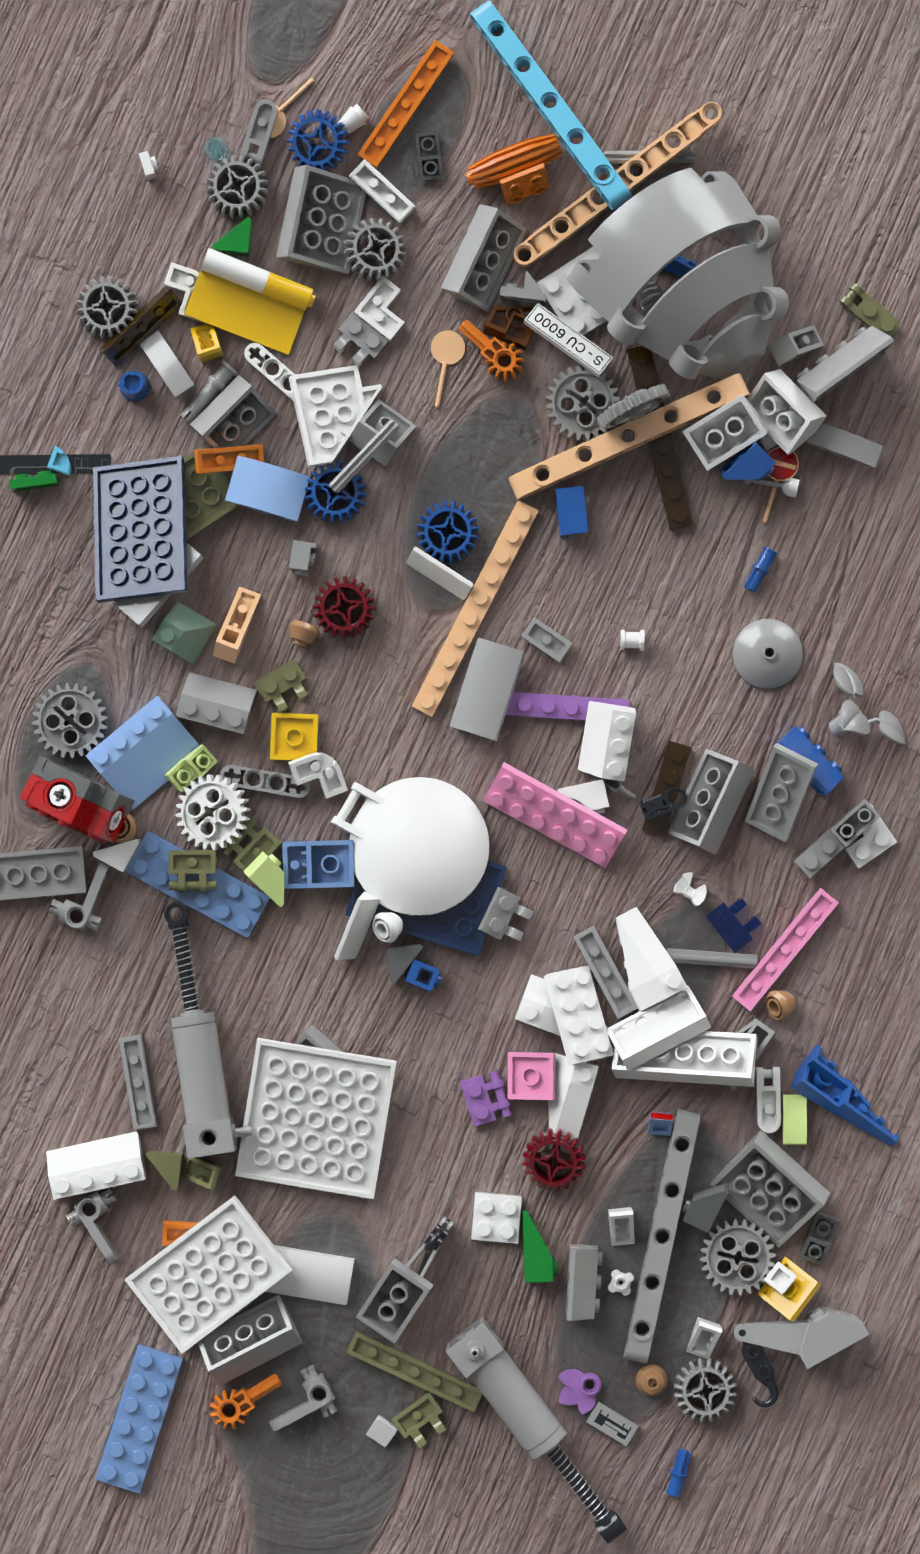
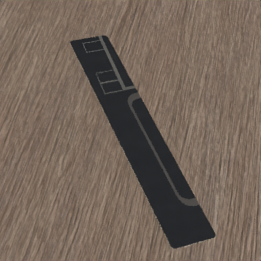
M110 454L67 455L71 463V473H93V467L111 465ZM0 455V474H28L41 471L59 472L47 468L51 455Z

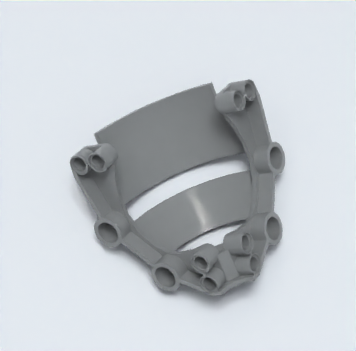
M687 168L666 176L637 193L612 213L589 237L588 241L602 256L598 260L578 261L568 277V281L575 291L609 322L607 329L616 340L626 345H633L637 342L669 360L671 368L676 373L691 380L696 379L698 374L723 380L740 373L752 364L758 363L766 351L772 320L782 318L789 307L786 292L780 287H774L769 249L779 241L781 235L780 224L774 216L757 215L737 182L724 171H708L700 177L692 168ZM760 223H762L765 230L762 240L758 234ZM728 229H733L741 237L744 244L726 249L708 258L686 273L660 297L645 317L639 314L631 305L644 287L663 268L692 246ZM750 295L744 307L724 324L723 330L715 337L708 335L700 340L689 341L693 334L715 313L733 301ZM768 295L772 298L773 303L770 312L766 306Z

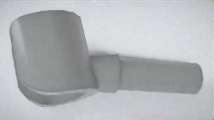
M614 780L612 786L604 783L606 788L614 792L619 791L631 800L636 798V795L622 786V781Z

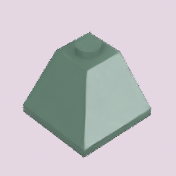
M177 601L162 621L152 640L195 665L218 625Z

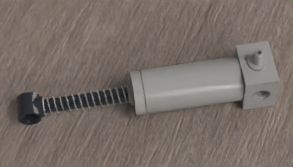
M174 902L166 907L164 917L168 922V928L173 932L172 938H174L173 944H175L174 950L176 951L175 956L177 958L175 962L178 964L176 968L179 971L177 974L180 977L178 980L181 984L179 986L181 987L180 993H182L181 999H183L182 1005H184L183 1013H180L181 1016L170 1018L173 1028L172 1033L186 1119L183 1131L187 1157L189 1159L234 1152L238 1149V1137L253 1135V1129L251 1126L236 1128L234 1115L230 1116L214 1011L204 1013L203 1010L198 1009L199 1004L197 1000L199 998L196 996L198 992L195 989L197 986L194 983L196 980L194 979L192 955H190L191 949H189L190 943H188L189 937L186 930L189 926L190 911L185 904ZM175 907H179L183 912L182 918L178 921L174 920L171 916V912ZM209 1131L215 1134V1142L207 1140L206 1132Z
M482 1316L446 1344V1353L465 1378L470 1377L532 1460L541 1455L547 1454L549 1456L548 1459L552 1460V1464H555L556 1469L564 1476L563 1479L568 1481L567 1484L571 1485V1489H574L575 1494L577 1493L578 1499L583 1501L582 1504L584 1503L586 1509L588 1508L590 1514L592 1513L594 1516L595 1527L603 1539L609 1544L624 1533L627 1528L615 1511L611 1509L606 1510L605 1505L601 1503L602 1500L598 1499V1495H595L594 1490H591L590 1485L586 1483L587 1480L583 1479V1475H580L579 1470L575 1469V1465H572L568 1455H565L564 1450L560 1449L558 1444L567 1431L505 1351L502 1340L486 1319Z

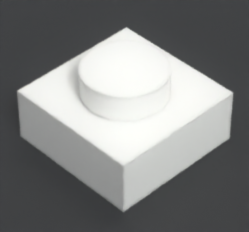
M148 151L139 153L147 180L157 178L155 171L159 169L155 156L150 157Z
M777 1262L764 1279V1282L780 1295H783L797 1276L780 1262Z

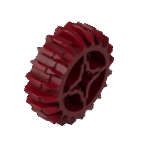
M347 576L343 577V583L339 584L338 577H335L334 582L336 585L334 586L329 581L325 582L329 589L326 591L320 587L319 591L324 595L322 597L315 595L314 597L315 600L320 601V604L313 605V609H320V612L314 614V618L322 617V620L317 623L318 626L321 627L327 624L324 632L327 634L333 629V638H336L338 632H341V639L346 638L345 632H349L350 637L354 638L353 631L356 629L360 635L363 634L360 626L370 627L365 622L366 618L374 620V616L368 614V611H376V607L368 605L375 601L374 597L366 598L371 593V590L367 589L362 592L365 584L361 582L356 587V578H353L351 584H348ZM343 589L356 592L362 599L357 601L347 600ZM336 591L337 603L329 609H325L327 599ZM340 597L343 598L346 605L348 603L351 605L347 609L348 619H346L345 614H342V611H338L342 603ZM364 606L361 618L355 624H352L351 613L355 609ZM327 616H342L346 627L333 624Z
M550 1128L548 1135L544 1131H540V1138L534 1135L531 1139L533 1143L528 1142L526 1144L528 1150L524 1151L523 1157L527 1159L523 1160V1166L528 1168L525 1170L526 1175L533 1174L530 1179L531 1182L539 1180V1188L546 1184L547 1191H550L551 1187L555 1186V1190L558 1192L561 1185L568 1189L569 1182L576 1184V1177H582L583 1172L580 1169H585L586 1164L582 1161L586 1159V1154L581 1153L584 1148L583 1145L576 1146L578 1138L570 1140V1132L563 1136L562 1129H558L557 1134H554L553 1129ZM554 1144L551 1150L542 1151V1153L538 1152L543 1146ZM561 1146L570 1152L573 1159H570L569 1156L561 1152ZM557 1151V1163H555L553 1169L552 1157H554V1153ZM536 1161L547 1167L548 1174L538 1167ZM571 1168L565 1174L555 1176L556 1171L559 1169Z

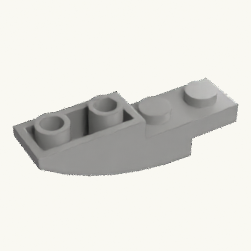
M864 799L815 840L794 862L808 878H811L881 816Z

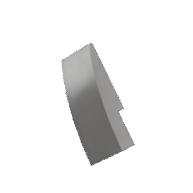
M159 331L147 337L140 344L176 400L196 388Z
M824 423L820 425L816 433L806 440L810 447L875 469L884 449L882 445Z

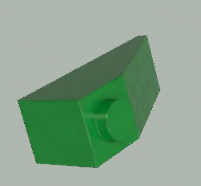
M522 1209L525 1283L553 1282V1276L558 1275L557 1261H553L552 1255L528 1210Z

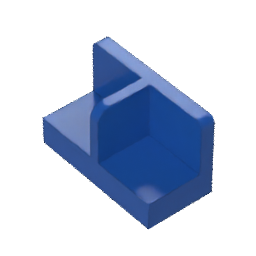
M583 486L555 489L560 538L569 537L572 534L587 533L588 523Z

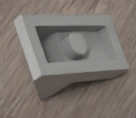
M527 271L524 289L519 288L520 285L507 283L506 286H501L499 299L546 304V295Z

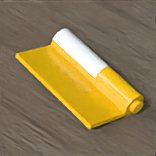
M208 248L184 315L289 355L307 307L312 308L316 295L312 294V288Z

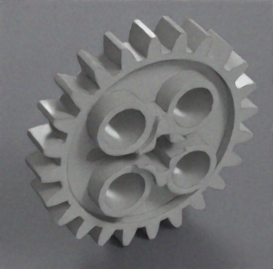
M580 365L576 366L575 372L570 367L567 368V376L560 372L558 374L560 380L555 378L552 380L555 387L549 386L547 388V391L552 395L545 397V400L549 401L550 404L544 408L552 412L547 416V419H555L551 426L559 425V434L564 430L567 431V439L572 434H575V441H578L581 435H583L585 441H588L590 434L595 438L598 436V431L601 434L606 433V429L601 428L597 417L592 411L597 412L600 416V414L608 410V407L620 400V397L613 396L618 389L610 388L613 380L606 382L604 380L606 373L598 378L586 368L582 371ZM578 381L582 382L586 387L585 392H578L575 388V383ZM566 390H569L573 396L568 395ZM594 396H599L603 399V407H597L594 404ZM585 399V406L579 407L580 400ZM568 400L572 405L571 410H564L561 407V401ZM580 414H585L589 417V425L581 424L579 421Z
M664 384L652 386L647 390H638L608 407V410L600 414L597 420L604 430L616 427L619 424L624 425L643 417L644 414L659 407V404L663 403L670 396V393Z
M66 683L65 689H62L58 684L56 687L57 692L48 689L49 697L41 695L44 703L35 704L40 708V712H33V715L37 716L38 720L33 721L32 724L39 726V729L35 730L34 734L42 735L38 740L39 743L47 742L44 749L48 750L54 747L53 755H56L60 750L62 758H65L68 752L71 758H75L76 752L83 757L84 749H87L89 752L92 751V744L99 745L97 738H105L104 734L101 733V729H108V727L103 725L102 721L108 720L109 717L102 716V713L107 708L99 707L103 701L101 698L94 700L96 696L95 691L89 695L87 694V686L80 691L78 683L75 684L73 689H71L70 683ZM67 698H73L75 701L74 708L69 711L65 710L64 701ZM57 706L70 717L75 716L74 722L87 732L86 735H83L73 725H66L68 721L56 712L54 708ZM85 713H90L93 717L92 723L88 726H84L81 722V717ZM56 715L60 723L56 728H51L48 720L51 716ZM73 730L77 733V740L70 744L66 741V734Z
M736 1218L733 1220V1225H729L727 1220H725L724 1228L717 1224L716 1229L718 1232L709 1231V1235L712 1237L711 1240L703 1239L704 1243L708 1246L700 1248V1251L706 1253V1256L700 1257V1261L707 1264L701 1268L703 1271L709 1270L706 1279L714 1278L713 1287L719 1283L721 1284V1292L727 1287L729 1288L730 1295L733 1294L734 1289L738 1290L740 1296H742L743 1289H746L751 1294L752 1286L759 1290L758 1282L762 1281L765 1283L764 1275L770 1273L768 1267L776 1265L770 1261V1258L775 1257L776 1253L769 1252L774 1247V1244H766L770 1236L765 1235L762 1237L761 1234L764 1229L761 1227L757 1231L754 1230V1222L748 1227L746 1219L742 1221L741 1225H738ZM726 1237L733 1238L735 1240L734 1247L725 1249L722 1246L723 1239ZM748 1242L758 1244V1250L754 1254H749L745 1251V1246ZM722 1251L736 1255L737 1251H740L743 1257L756 1258L758 1262L754 1263L740 1259L738 1263H735L733 1257L717 1255V1252ZM727 1260L731 1264L727 1272L718 1270L717 1265L720 1261ZM744 1265L753 1267L754 1272L751 1276L744 1277L741 1275L740 1270Z

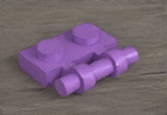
M498 1070L489 1072L491 1082L488 1083L484 1082L483 1075L460 1081L474 1127L496 1120L494 1110L501 1109L503 1117L512 1115L509 1107L511 1102L506 1097L503 1088L505 1083L503 1078H500ZM488 1090H495L497 1102L491 1103Z

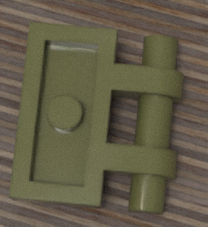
M253 816L247 823L243 822L247 830H239L242 837L237 838L234 836L235 844L227 842V848L221 850L227 856L235 850L239 855L233 862L243 871L262 852L270 856L282 843L265 827L257 833L254 828L259 821ZM249 835L253 840L244 849L239 844Z
M169 850V874H178V881H169V890H178L179 893H185L186 890L207 892V890L217 889L216 880L207 881V874L216 873V850ZM186 874H199V881H186Z

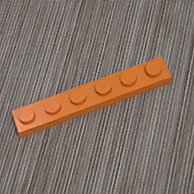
M434 40L357 154L359 158L365 159L376 169L379 167L454 56L453 51Z

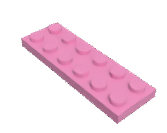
M505 762L483 800L485 803L604 868L608 865L627 832V829Z

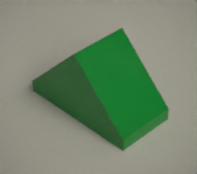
M249 217L244 219L213 244V249L226 255L249 257L253 227L251 219Z

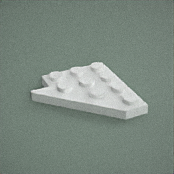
M357 365L291 375L289 377L308 468L327 465L333 462L358 421L363 417L382 388L381 384L362 387Z

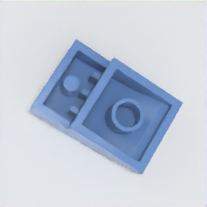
M353 840L282 842L284 889L354 887Z

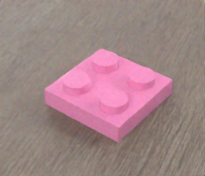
M508 1052V1099L555 1100L556 1053Z

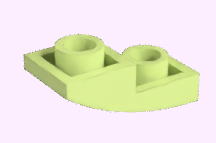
M201 744L174 765L165 776L179 792H183V788L188 787L190 781H194L199 776L203 777L218 761Z
M783 1095V1145H806L807 1098L802 1095Z

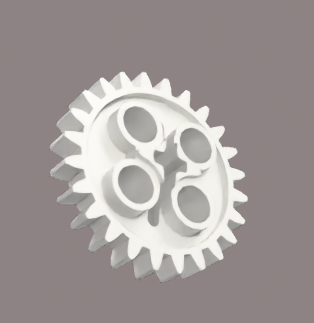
M210 774L207 775L206 779L204 776H199L198 782L190 781L192 788H183L186 796L179 795L183 803L176 804V807L180 808L181 812L175 814V816L182 817V821L177 823V826L185 827L181 834H190L187 841L192 842L195 840L196 847H200L203 844L204 850H209L210 847H212V850H218L219 845L221 848H227V842L235 844L234 836L237 838L242 837L239 832L240 829L247 830V827L242 823L243 821L250 820L249 817L244 816L245 812L250 811V808L244 807V804L249 800L241 799L245 791H236L239 784L232 783L230 785L231 778L223 780L222 775H216L214 779V776ZM215 790H217L219 793V799L217 800V802H215L212 798V794ZM226 800H229V803L227 805L221 807V805H223L226 802ZM197 803L201 807L199 815H196L194 812V807ZM211 808H219V809H217V810H215V811L213 812ZM228 809L232 813L229 821L225 819V812ZM204 818V820H202L199 823V825H197V821ZM209 823L213 825V832L210 835L206 830Z

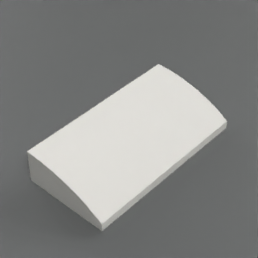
M687 986V988L607 1028V1032L625 1067L630 1071L710 1029L711 1025L689 986Z
M274 1245L292 1268V1271L265 1292L347 1305L355 1258Z

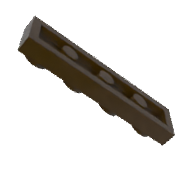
M166 285L133 316V321L126 323L127 327H122L120 329L121 332H116L99 350L117 367L181 306L182 301Z
M668 741L652 797L659 794L663 796L661 792L680 787L691 747ZM674 791L670 795L672 804L675 803L678 791ZM672 811L650 820L645 819L642 830L665 836Z

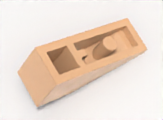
M242 587L238 588L215 642L213 656L235 664L261 594Z

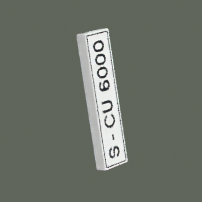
M539 303L536 304L523 322L598 378L613 359L612 356Z

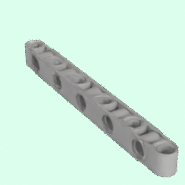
M677 1109L624 1350L623 1359L647 1364L699 1127L700 1113ZM678 1139H687L688 1146L685 1150L676 1149L675 1144ZM674 1184L678 1186L676 1195L668 1196L666 1194V1187L668 1185ZM664 1230L668 1232L666 1241L659 1242L656 1240L658 1231ZM651 1276L658 1278V1284L653 1288L646 1286V1280ZM641 1322L648 1325V1330L643 1334L636 1331V1326Z

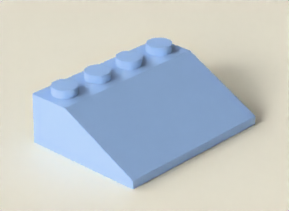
M156 696L90 751L86 757L116 792L135 800L131 808L134 810L169 781L165 774L187 754L200 746V744L159 696Z

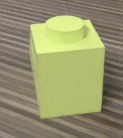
M262 852L243 872L277 905L282 907L284 905V871L279 867L282 863L273 854L267 856Z

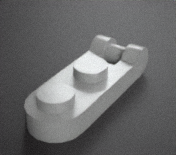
M260 100L254 107L239 158L241 155L244 156L245 162L250 158L253 159L254 165L260 164L262 166L265 153L278 115L277 107L271 100ZM251 144L259 146L257 153L250 151Z

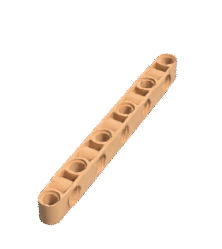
M715 102L704 104L618 168L616 172L630 192L715 127L721 119V107ZM709 109L715 110L717 113V117L713 120L705 117L704 113ZM670 138H677L680 145L677 148H671L668 146L667 141ZM633 166H639L642 168L643 173L635 177L631 175L630 169ZM593 187L521 243L514 252L516 264L522 268L532 266L609 209L606 202L601 205L593 202L592 199L596 194H599L598 191ZM560 222H564L569 228L565 233H558L555 226ZM523 250L531 253V258L526 262L518 258V254Z
M741 373L732 375L652 411L641 418L630 421L510 476L508 480L517 500L524 499L706 417L741 394L748 397L750 393ZM711 393L720 394L721 399L718 403L712 404L708 401V396ZM675 412L678 415L677 420L674 423L666 422L665 416L667 413ZM627 431L635 434L634 440L629 443L622 440L623 434ZM583 451L592 452V458L588 462L580 460V454ZM541 470L549 471V478L546 481H539L537 478Z

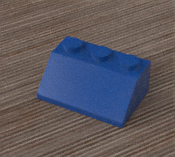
M794 726L777 743L818 763L810 786L820 797L826 796L842 780L843 776L840 773L843 770L836 762L832 761L830 763L824 757L827 753L820 745L816 744L814 746L808 740L811 736L804 728L800 727L798 729Z

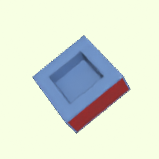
M650 1112L648 1134L671 1136L673 1114Z

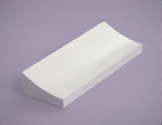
M704 1031L630 1071L627 1070L616 1048H614L612 1071L615 1078L754 1087L757 1035Z

